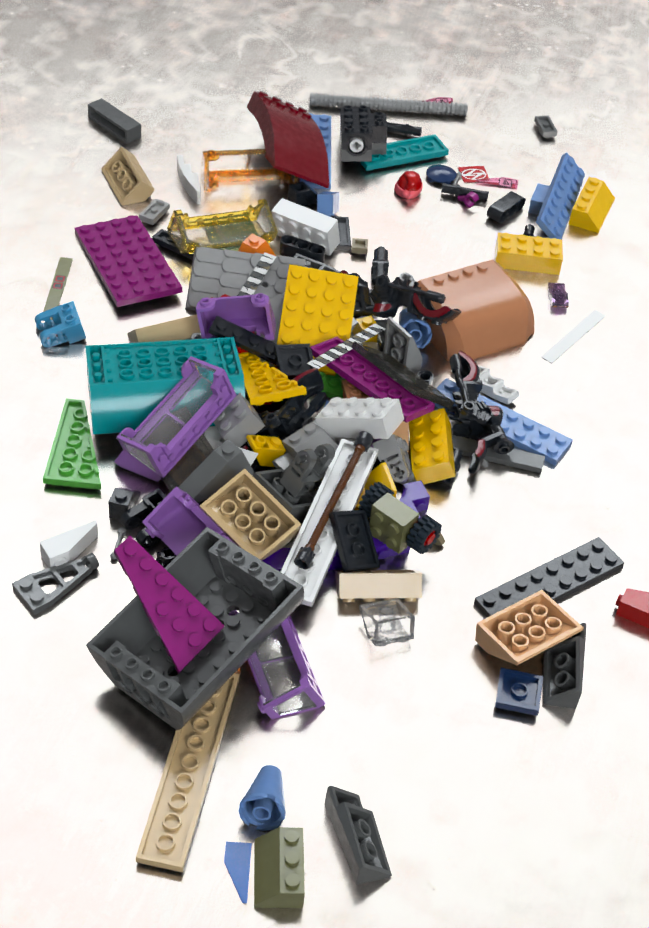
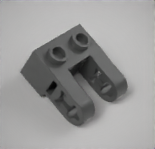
M326 443L317 446L315 451L312 449L299 451L292 463L283 471L284 475L279 482L294 497L317 491L326 474L325 471L335 457L333 446Z

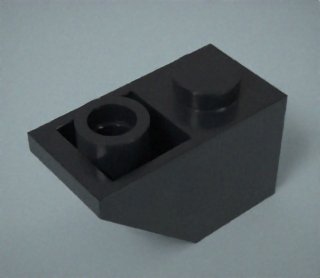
M302 181L289 185L288 201L303 207L317 204L318 193Z

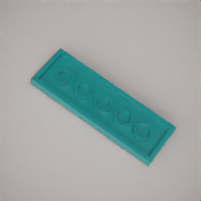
M434 134L387 143L386 155H372V162L360 161V163L368 171L447 156L449 150L438 136Z

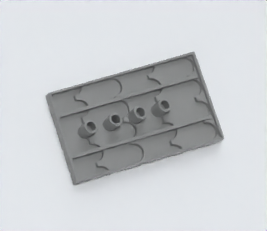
M196 247L185 309L196 310L197 303L205 297L219 298L224 294L231 297L237 296L263 254ZM276 256L253 295L263 293L269 296L270 300L284 293L289 264L304 267L306 259Z

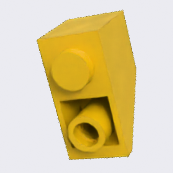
M246 436L252 452L258 453L256 459L260 466L275 467L272 461L286 452L279 437Z

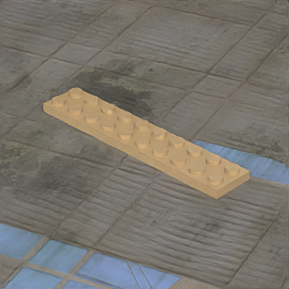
M234 673L182 729L176 730L135 857L137 863L183 872L240 674Z

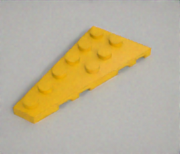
M250 352L238 353L244 374L245 392L250 405L259 406L265 402H279L285 398L307 394L305 386H298L295 380L290 381L286 374L275 367L270 368L267 362L262 363L258 356Z

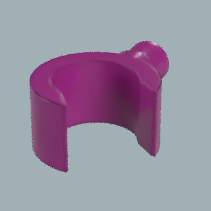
M469 192L465 196L459 195L458 201L464 202L467 207L471 208L474 203L470 198L476 202L479 200V196L475 192Z

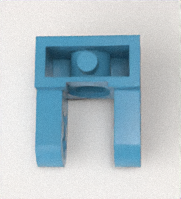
M74 301L41 312L34 318L36 327L39 330H44L39 336L44 347H53L67 341L72 344L87 338Z

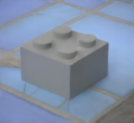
M241 393L232 400L214 421L221 437L225 441L229 439L239 448L247 442V435H255L265 426L255 408L250 405V402Z

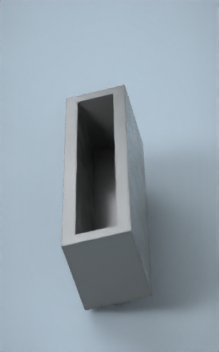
M101 98L88 104V118L127 144L141 138V124Z

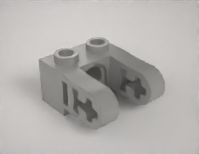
M392 434L389 439H381L372 443L374 448L379 449V461L386 462L392 479L395 482L401 484L415 482L416 479L412 472V465L407 452L409 446L405 439L402 440L401 437Z

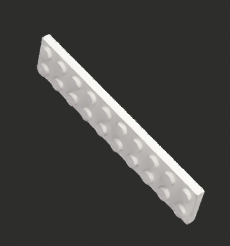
M341 439L335 457L328 467L281 570L282 574L303 586L304 599L301 604L310 607L313 606L337 550L330 518L314 547L315 557L308 569H301L295 565L294 559L300 548L305 547L310 540L354 453V442ZM370 447L367 452L360 456L333 512L352 511L355 509L376 461L379 449Z

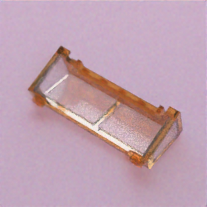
M265 149L209 150L202 153L200 174L204 192H212V187L214 185L219 187V182L280 180V184L286 182L292 185L298 183V177L273 168L265 157Z

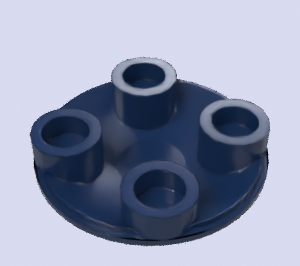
M440 164L432 165L426 170L429 182L451 184L457 175L453 168Z

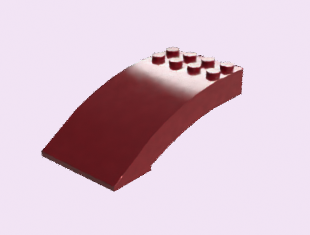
M254 91L247 108L259 124L265 145V157L275 169L329 188L326 146L319 127L311 118L312 115L307 113V110L302 107H294L290 102L286 101V103H283L281 99L275 96L271 98L263 91Z

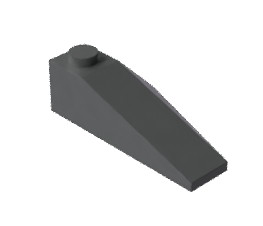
M227 439L190 474L179 488L189 494L198 504H201L243 469H246L252 476L254 471L243 451Z

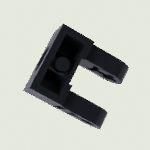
M157 488L142 497V502L121 515L120 523L127 530L136 528L164 500L166 495ZM147 527L136 535V541L144 549L161 541L157 536L152 538L145 531Z

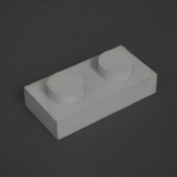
M155 199L139 214V219L154 225L170 209V203Z

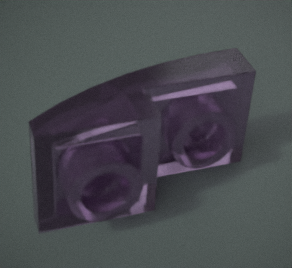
M549 282L547 287L551 306L569 308L568 292H566L565 283Z

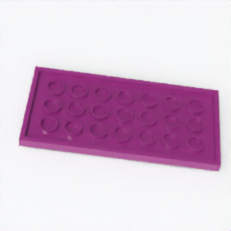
M137 215L90 225H81L74 228L78 240L117 307L183 293L182 285Z

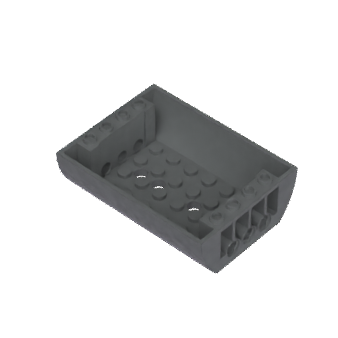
M208 527L182 550L165 569L225 627L177 676H169L172 671L176 670L171 657L168 656L160 636L157 635L144 611L143 604L138 595L86 644L95 662L115 686L176 730L182 729L304 599V588L302 585ZM233 610L239 611L236 615H228Z

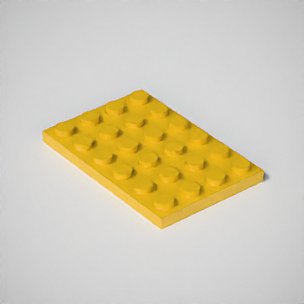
M289 264L277 345L310 344L311 347L334 337H339L343 341L349 339L359 276ZM326 365L318 369L327 375H336V372Z

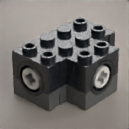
M345 105L340 107L341 161L372 162V155H386V113H371L370 107L365 105L359 107Z

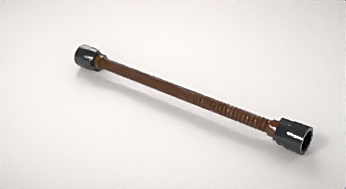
M361 431L353 444L355 446L354 453L310 540L305 547L300 548L294 559L297 567L301 569H308L315 557L314 547L329 520V514L333 512L360 456L368 451L373 442V436L370 433Z

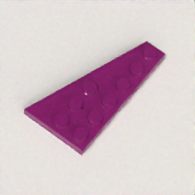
M129 536L114 550V554L125 575L128 576L135 594L138 595L143 604L144 611L157 635L160 636L168 656L171 657L179 674L225 626L137 541Z

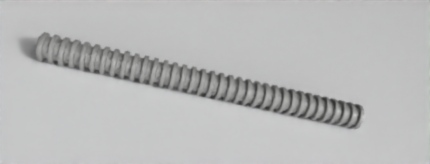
M313 92L310 94L309 103L310 106L319 105L321 107V105H324L326 107L327 105L334 108L335 106L339 108L345 105L352 107L365 105L370 107V110H396V112L400 110L401 112L409 111L410 113L414 111V113L423 112L425 114L427 112L428 114L436 113L437 115L441 113V115L450 114L451 116L453 114L455 116L457 114L459 116H466L468 111L467 103L458 104L456 102L453 104V102L444 103L443 101L442 103L440 101L436 103L435 101L426 102V100L422 102V100L413 101V99L408 101V99L399 100L397 98L395 100V98L386 99L385 97L383 99L379 97L378 99L371 96L370 98L367 96L363 98V96L354 97L352 95V97H349V95L340 96V94L336 96V94L327 95L326 93L322 95V93L313 94Z

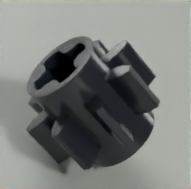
M165 547L161 552H157L156 561L165 568L177 555L169 547Z

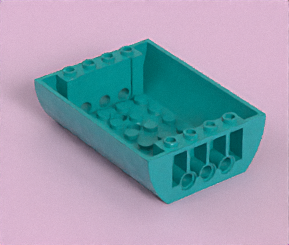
M234 337L85 346L93 434L121 433L127 427L135 431L183 378L181 374L182 365L191 356L224 369L236 395L241 393L245 397L244 374ZM200 364L202 371L214 379L213 373L216 370ZM201 377L173 407L170 414L186 424L212 396L213 393L210 388L212 384ZM165 416L153 430H158L174 420ZM175 422L180 429L183 428L181 425Z

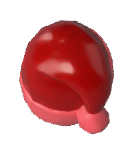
M405 171L395 183V193L405 199L416 198L423 188L420 175L415 171Z

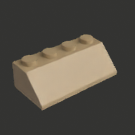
M122 146L101 168L120 204L123 206L144 202L155 191L135 155Z
M196 314L134 329L128 332L127 336L131 343L187 340L191 339L192 334L201 332Z
M415 569L354 572L335 570L337 597L342 599V602H355L356 598H363V602H375V598H383L384 602H395L396 598H404V601L414 602L416 598H422V573Z

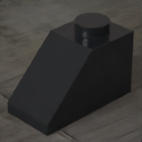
M115 487L108 501L109 518L120 520L121 515L125 511L136 505L141 492Z

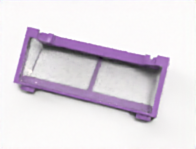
M192 356L182 365L181 374L183 378L136 430L134 431L132 428L127 427L116 437L124 451L163 478L237 396L224 369Z
M233 610L228 615H236L239 611ZM289 616L248 659L261 694L257 705L261 713H266L271 719L317 709L326 704L292 618Z

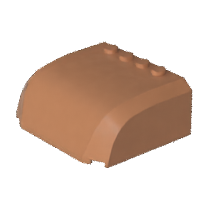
M493 259L418 281V287H422L421 290H431L445 295V302L442 304L431 301L436 310L443 306L461 310V314L458 317L447 322V324L442 323L441 326L432 324L431 319L427 318L426 321L431 327V343L447 361L450 360L452 355L458 354L459 351L466 353L472 359H476L525 344L528 341V337L535 332L534 313L529 298L506 270Z

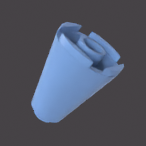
M407 308L399 313L398 324L413 337L417 347L422 349L432 338L431 327L426 321L417 319L416 314L407 312Z
M265 765L260 769L239 804L238 812L242 821L248 826L250 823L257 826V830L270 831L281 826L286 816L282 771L274 765Z

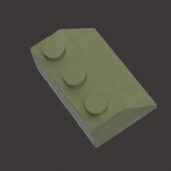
M279 827L254 839V908H303L305 897L304 827Z

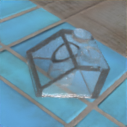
M398 598L359 605L366 635L375 647H384L392 643H404L414 639L415 616Z

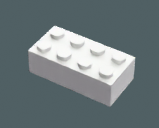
M283 198L271 211L275 234L280 237L290 235L319 244L325 248V254L329 256L340 244L337 219Z
M335 397L330 400L315 419L317 425L324 429L331 438H357L361 431H366L373 436V439H389L404 420L399 399H391L389 397L383 399H374L373 397L366 399Z

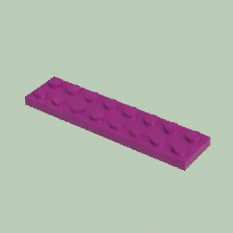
M334 337L311 346L312 355L317 358L344 341L339 337ZM355 348L326 364L327 367L369 397L374 399L387 397L399 399L405 423L434 411V403Z

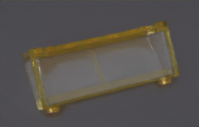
M266 199L258 200V205L255 207L249 205L247 210L189 217L188 213L183 215L181 209L173 210L167 227L168 234L180 252L189 254L194 253L196 247L218 249L240 246L252 233L270 243L274 241L278 233Z

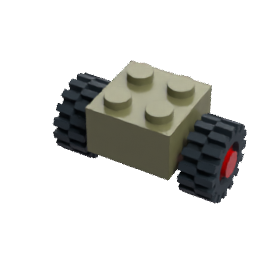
M375 482L374 485H371L370 489L365 491L366 494L361 497L362 500L359 502L358 509L366 511V515L370 519L369 526L372 536L398 554L408 546L420 555L427 553L429 548L433 547V543L437 542L436 539L440 536L439 533L442 531V525L428 515L418 519L419 513L393 496L394 492L382 483Z

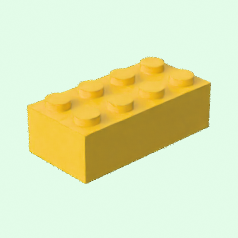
M498 233L495 244V261L504 269L560 275L563 262L562 240L522 234Z
M445 409L434 410L409 421L411 465L416 481L421 480L424 485L456 477L451 423Z

